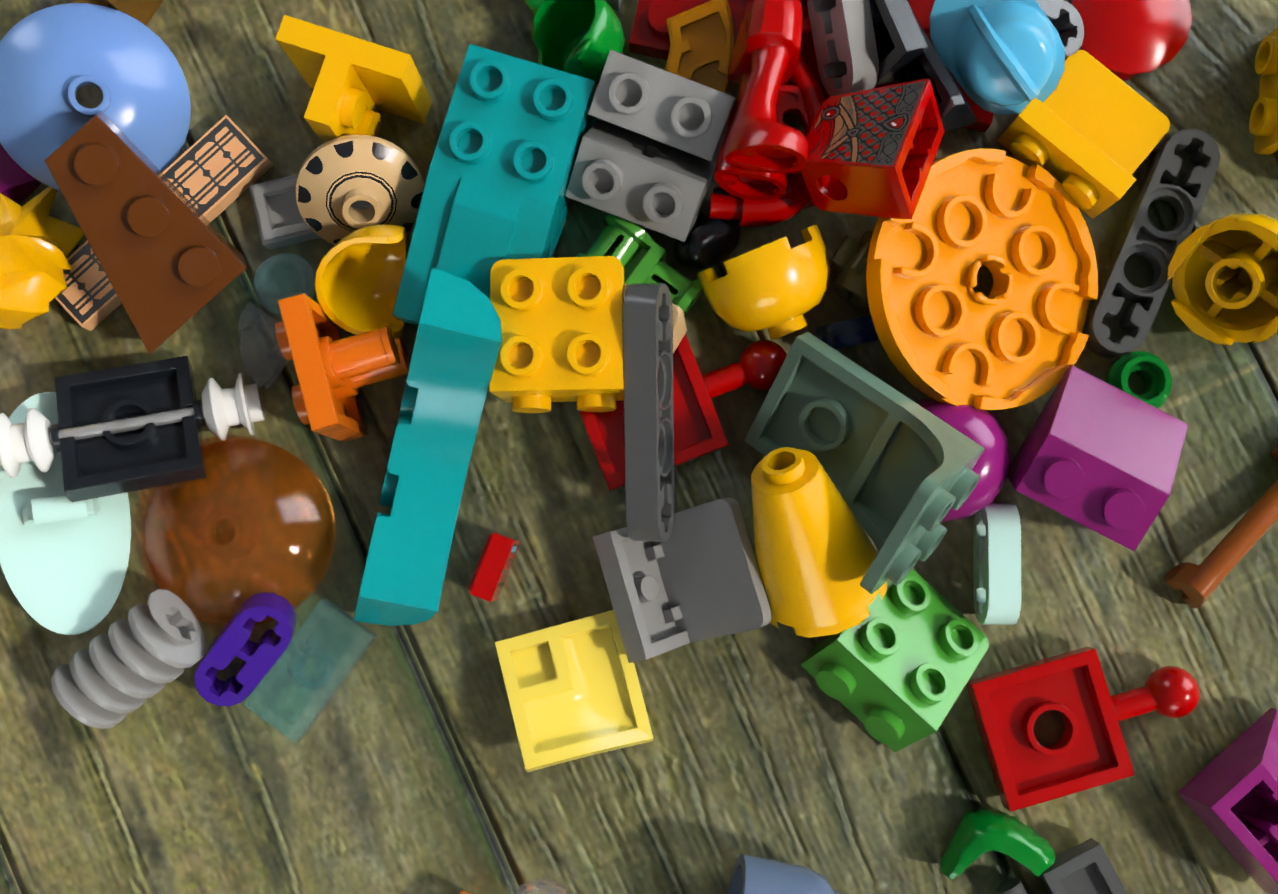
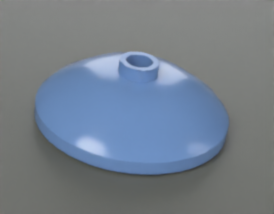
M67 3L47 7L32 13L14 25L0 41V143L9 156L29 175L41 183L61 191L44 160L100 111L161 172L176 160L189 130L191 118L190 94L185 76L177 59L161 38L143 23L123 12L102 5ZM85 85L97 87L103 94L102 103L96 108L81 106L76 100L78 89Z

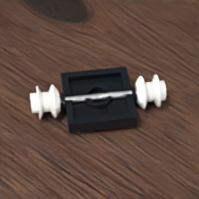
M188 356L55 377L58 424L51 425L50 421L36 408H29L25 423L12 424L4 413H0V467L4 468L10 478H16L19 475L21 463L33 461L39 470L44 473L49 471L57 452H61L64 492L71 502L207 478L200 428L206 426L204 418L206 419L208 429L221 441L226 440L229 427L242 424L251 436L255 435L254 422L265 420L258 383L246 385L243 373H238L235 387L221 389L214 378H209L202 391L201 402L200 399L197 400L193 369Z

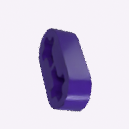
M259 593L250 596L241 604L206 649L195 672V687L199 695L207 702L217 706H232L241 703L253 692L287 649L295 630L296 613L293 606L284 597L275 593ZM266 616L274 618L277 621L274 630L268 629L256 643L249 639L255 621L261 622ZM235 656L243 660L237 677L231 676L226 682L216 677L218 669H225Z

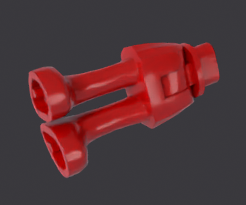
M748 0L743 11L740 29L727 74V79L740 83V92L717 155L714 176L718 185L733 196L749 200L780 198L786 193L787 173L799 171L806 166L808 140L801 131L777 123L776 114L779 88L791 78L797 68L800 57L803 9L799 0Z

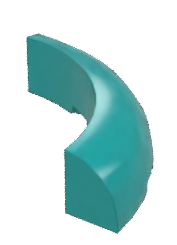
M431 268L379 502L381 506L390 507L391 512L390 514L377 512L353 621L388 626L414 625L430 620L438 612L467 471L489 383L501 347L502 337L501 320L490 299L470 281L438 269Z

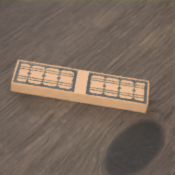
M225 115L162 173L212 222L274 164ZM87 240L67 258L73 269L63 270L68 289L62 291L55 299L82 328L92 331L122 303Z

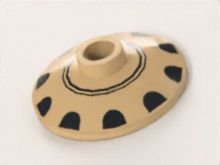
M346 135L323 143L305 159L297 175L296 202L299 212L309 228L322 239L336 245L342 238L353 231L372 225L403 226L406 228V235H408L415 227L425 185L422 174L414 160L394 143L370 135ZM356 201H367L373 206L366 209H357L352 207L351 204Z

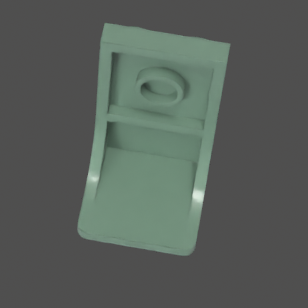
M809 332L796 337L744 442L764 456L775 449L791 447L809 451L817 457L877 548L878 554L860 583V587L870 594H873L888 580L895 585H899L910 573L918 559L924 562L937 548L947 532V528L940 524L951 507L958 510L963 505L980 480L981 476L972 471L985 450L984 447Z

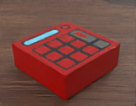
M493 532V535L489 534L469 585V594L489 602L498 600L520 545V540L502 533Z

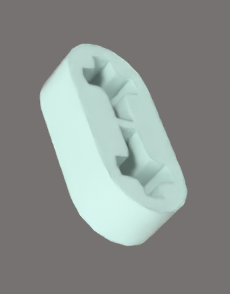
M991 503L975 513L973 527V595L975 614L981 625H1015L1020 616L1021 523L1019 511L1013 503Z

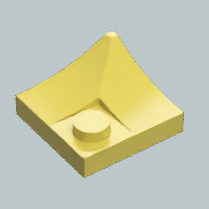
M614 610L495 642L527 772L653 741L634 662H628Z

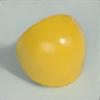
M386 224L362 227L342 238L321 260L315 277L317 300L331 321L345 331L358 335L388 326L394 338H398L403 334L404 321L397 320L393 316V311L407 259L405 227Z

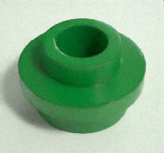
M1134 351L1120 356L1111 364L1107 371L1105 382L1156 408H1160L1170 395L1172 376L1167 365L1156 355L1145 351ZM1131 373L1138 374L1144 381V390L1140 395L1132 392L1128 386V377Z

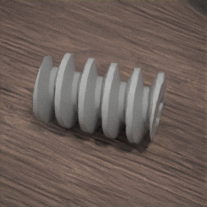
M157 589L149 594L148 605L140 603L129 610L128 620L119 619L110 625L108 634H100L90 641L89 649L79 650L71 656L69 664L64 663L54 669L51 677L52 692L60 705L72 717L87 726L99 729L113 728L126 718L127 713L135 711L145 703L147 698H152L161 691L166 683H171L183 674L185 668L192 667L203 658L206 649L203 630L190 607L179 596L169 590Z

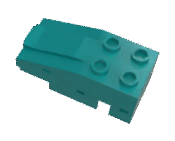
M469 44L429 167L393 311V316L397 320L419 325L431 268L442 270L470 281L490 299V271L495 262L503 259L554 258L572 199L565 197L582 137L596 124L598 119L588 114L596 92L594 80Z

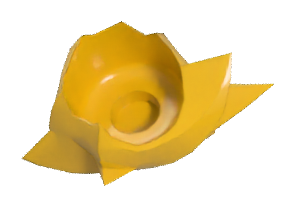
M51 187L43 190L23 206L0 193V328L22 329L24 323L48 313L49 303L62 291L68 289L63 270L73 269L66 257L84 233L77 226L49 216L57 190Z

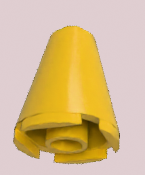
M783 447L771 451L756 465L751 474L755 559L771 609L772 617L769 623L778 629L777 622L793 627L797 636L808 638L838 634L864 621L870 615L868 605L872 603L879 592L883 599L887 591V582L873 594L860 587V583L876 558L878 551L814 454L791 447Z

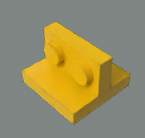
M287 15L283 16L275 40L308 86L314 89L304 119L323 143L346 135L361 134L378 137L381 126V116L377 113L378 109L425 124L432 100L410 54Z

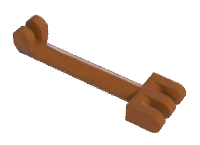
M1277 445V447L1270 453L1277 461H1278V445ZM1278 479L1200 565L1189 562L1181 563L1173 567L1165 575L1163 580L1173 590L1181 589L1184 592L1182 599L1191 608H1200L1217 589L1222 580L1277 521Z

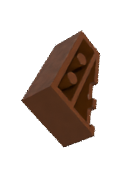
M102 111L96 114L44 160L149 355L247 268L244 256Z

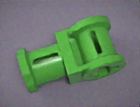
M608 213L604 218L607 226L586 254L578 253L576 257L614 256L618 258L624 267V283L628 285L632 283H665L669 288L672 303L683 310L685 318L703 292L699 279L692 282L666 264V250L655 243L649 234L636 223Z

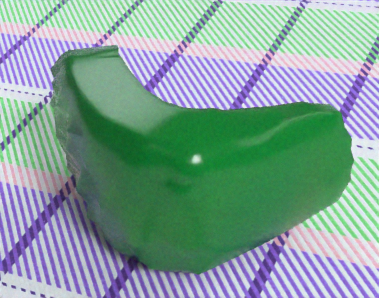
M980 808L964 815L941 858L939 867L942 874L953 880L984 853L997 851L1015 859L1039 877L1054 864L1056 855L1046 839L1039 836L1036 831L1032 830L1030 826L1023 824L1015 816H1010L1000 810Z

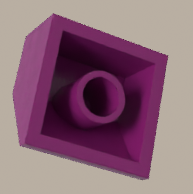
M1069 364L1061 381L1056 386L1011 462L1007 477L1016 491L1135 552L1171 494L1188 424Z

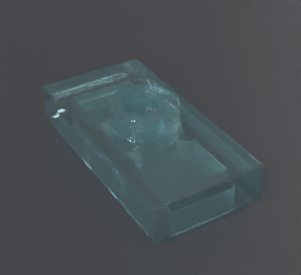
M321 599L292 638L287 649L268 671L244 705L293 742H299L378 635L360 622L353 621L354 618L329 599Z

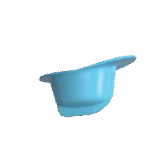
M935 0L930 14L931 40L940 58L969 98L983 110L1000 115L1020 114L1030 101L1037 98L1043 103L1057 88L1065 70V48L1058 31L1036 0Z

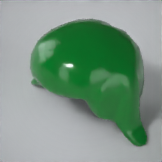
M524 0L533 14L531 34L537 50V64L594 80L595 87H597L610 49L622 54L625 42L621 22L610 5L605 0Z

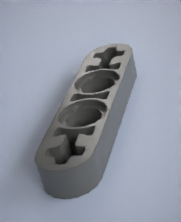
M1190 128L1177 132L1158 147L1151 159L1098 284V298L1091 301L1087 310L1082 333L1089 335L1086 345L1098 356L1107 358L1122 356L1140 347L1148 336L1172 279L1171 277L1167 281L1168 266L1178 245L1190 235L1219 167V147L1213 137L1203 130ZM1184 148L1191 152L1189 162L1196 167L1184 174L1177 186L1167 184L1177 177L1182 165V159L1176 156V154ZM1152 201H1165L1173 207L1176 212L1177 222L1172 231H1160L1152 226L1147 214L1148 207ZM1129 256L1143 257L1152 266L1154 275L1149 287H1135L1126 279L1124 264ZM1124 300L1141 303V306L1136 303L1126 308L1122 315L1119 327L1128 332L1127 336L1118 338L1113 342L1109 340L1110 328L1102 324V321L1117 315Z
M632 283L627 287L623 302L626 524L631 540L667 542L673 530L675 512L672 300L669 288L665 283Z

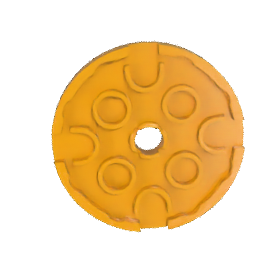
M985 148L965 150L933 161L912 219L878 218L868 251L866 287L869 310L878 338L892 363L913 386L940 403L955 406L971 405L978 410H1002L1027 404L1046 394L1061 381L1069 364L1074 366L1089 335L1083 334L1082 331L1089 301L1097 300L1098 268L1092 238L1078 206L1061 186V183L1038 164L1028 166L1014 158L1005 156L1006 151ZM982 265L989 269L993 278V286L988 297H985L981 292H974L972 288L977 286V273Z

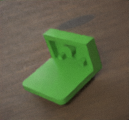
M913 569L899 585H895L890 580L887 581V591L883 599L879 592L872 603L868 605L870 615L864 621L838 634L830 635L813 647L800 664L816 680L817 685L825 694L842 703L864 724L865 729L874 739L886 744L894 752L937 732L989 648V642L985 634Z

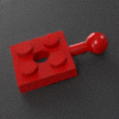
M686 334L684 335L673 353L674 467L728 447V441L711 398L738 389L746 384L758 390H770L787 356V353L779 344L770 340L755 341L743 350L739 362L701 375ZM624 400L616 401V410L579 411L609 491L624 487Z
M1083 647L970 680L966 684L1002 805L1010 812L1134 776L1135 773L1119 721L1152 711L1167 718L1184 717L1195 709L1200 697L1199 686L1195 678L1186 670L1176 666H1164L1156 669L1149 675L1144 687L1110 696L1096 649L1091 647ZM1056 710L1063 719L1064 732L1056 743L1048 746L1040 745L1034 735L1035 721L1043 712Z

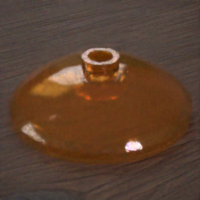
M229 439L203 446L207 478L159 486L151 499L145 520L144 541L147 560L157 584L161 589L169 590L179 596L190 607L198 620L221 627L227 624L244 601L250 596L259 593H275L282 596L295 610L317 589L329 568L333 556L336 537L335 516L332 503L323 483L303 460L277 445L253 439ZM226 520H229L235 528V536L228 544L222 543L218 537V528ZM266 616L261 622L255 621L254 626L266 624L275 619Z

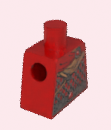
M920 79L831 96L822 103L809 134L804 135L808 140L806 166L799 171L787 173V175H803L814 205L822 211L894 219H912L945 132L931 80Z

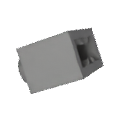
M610 49L588 114L706 160L715 161L737 99L734 96Z
M600 119L582 137L565 197L685 242L698 219L715 172L716 162L706 160Z

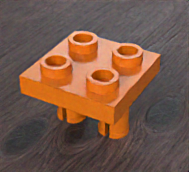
M305 293L278 300L283 321L275 323V333L284 358L287 361H294L299 385L292 387V399L301 423L303 425L310 423L311 431L341 442L367 436L357 398L359 388L408 374L410 358L401 337L394 338L388 326L342 339L339 326L333 323L324 313L322 307Z

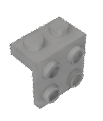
M725 497L674 513L673 530L667 542L631 540L627 527L593 537L629 663L647 660L692 642L758 629L766 626L771 621V609L739 503L732 497Z

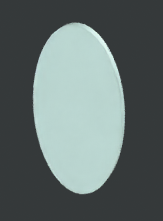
M43 392L29 397L9 417L12 424L25 423L28 409L36 408L50 421L51 425L58 424L56 392ZM57 452L49 471L44 473L39 470L33 461L21 463L19 475L16 478H10L4 468L0 467V565L13 594L26 612L40 625L50 631L63 635H78L93 629L102 622L114 606L125 580L131 544V516L128 492L71 502L64 492L61 452Z

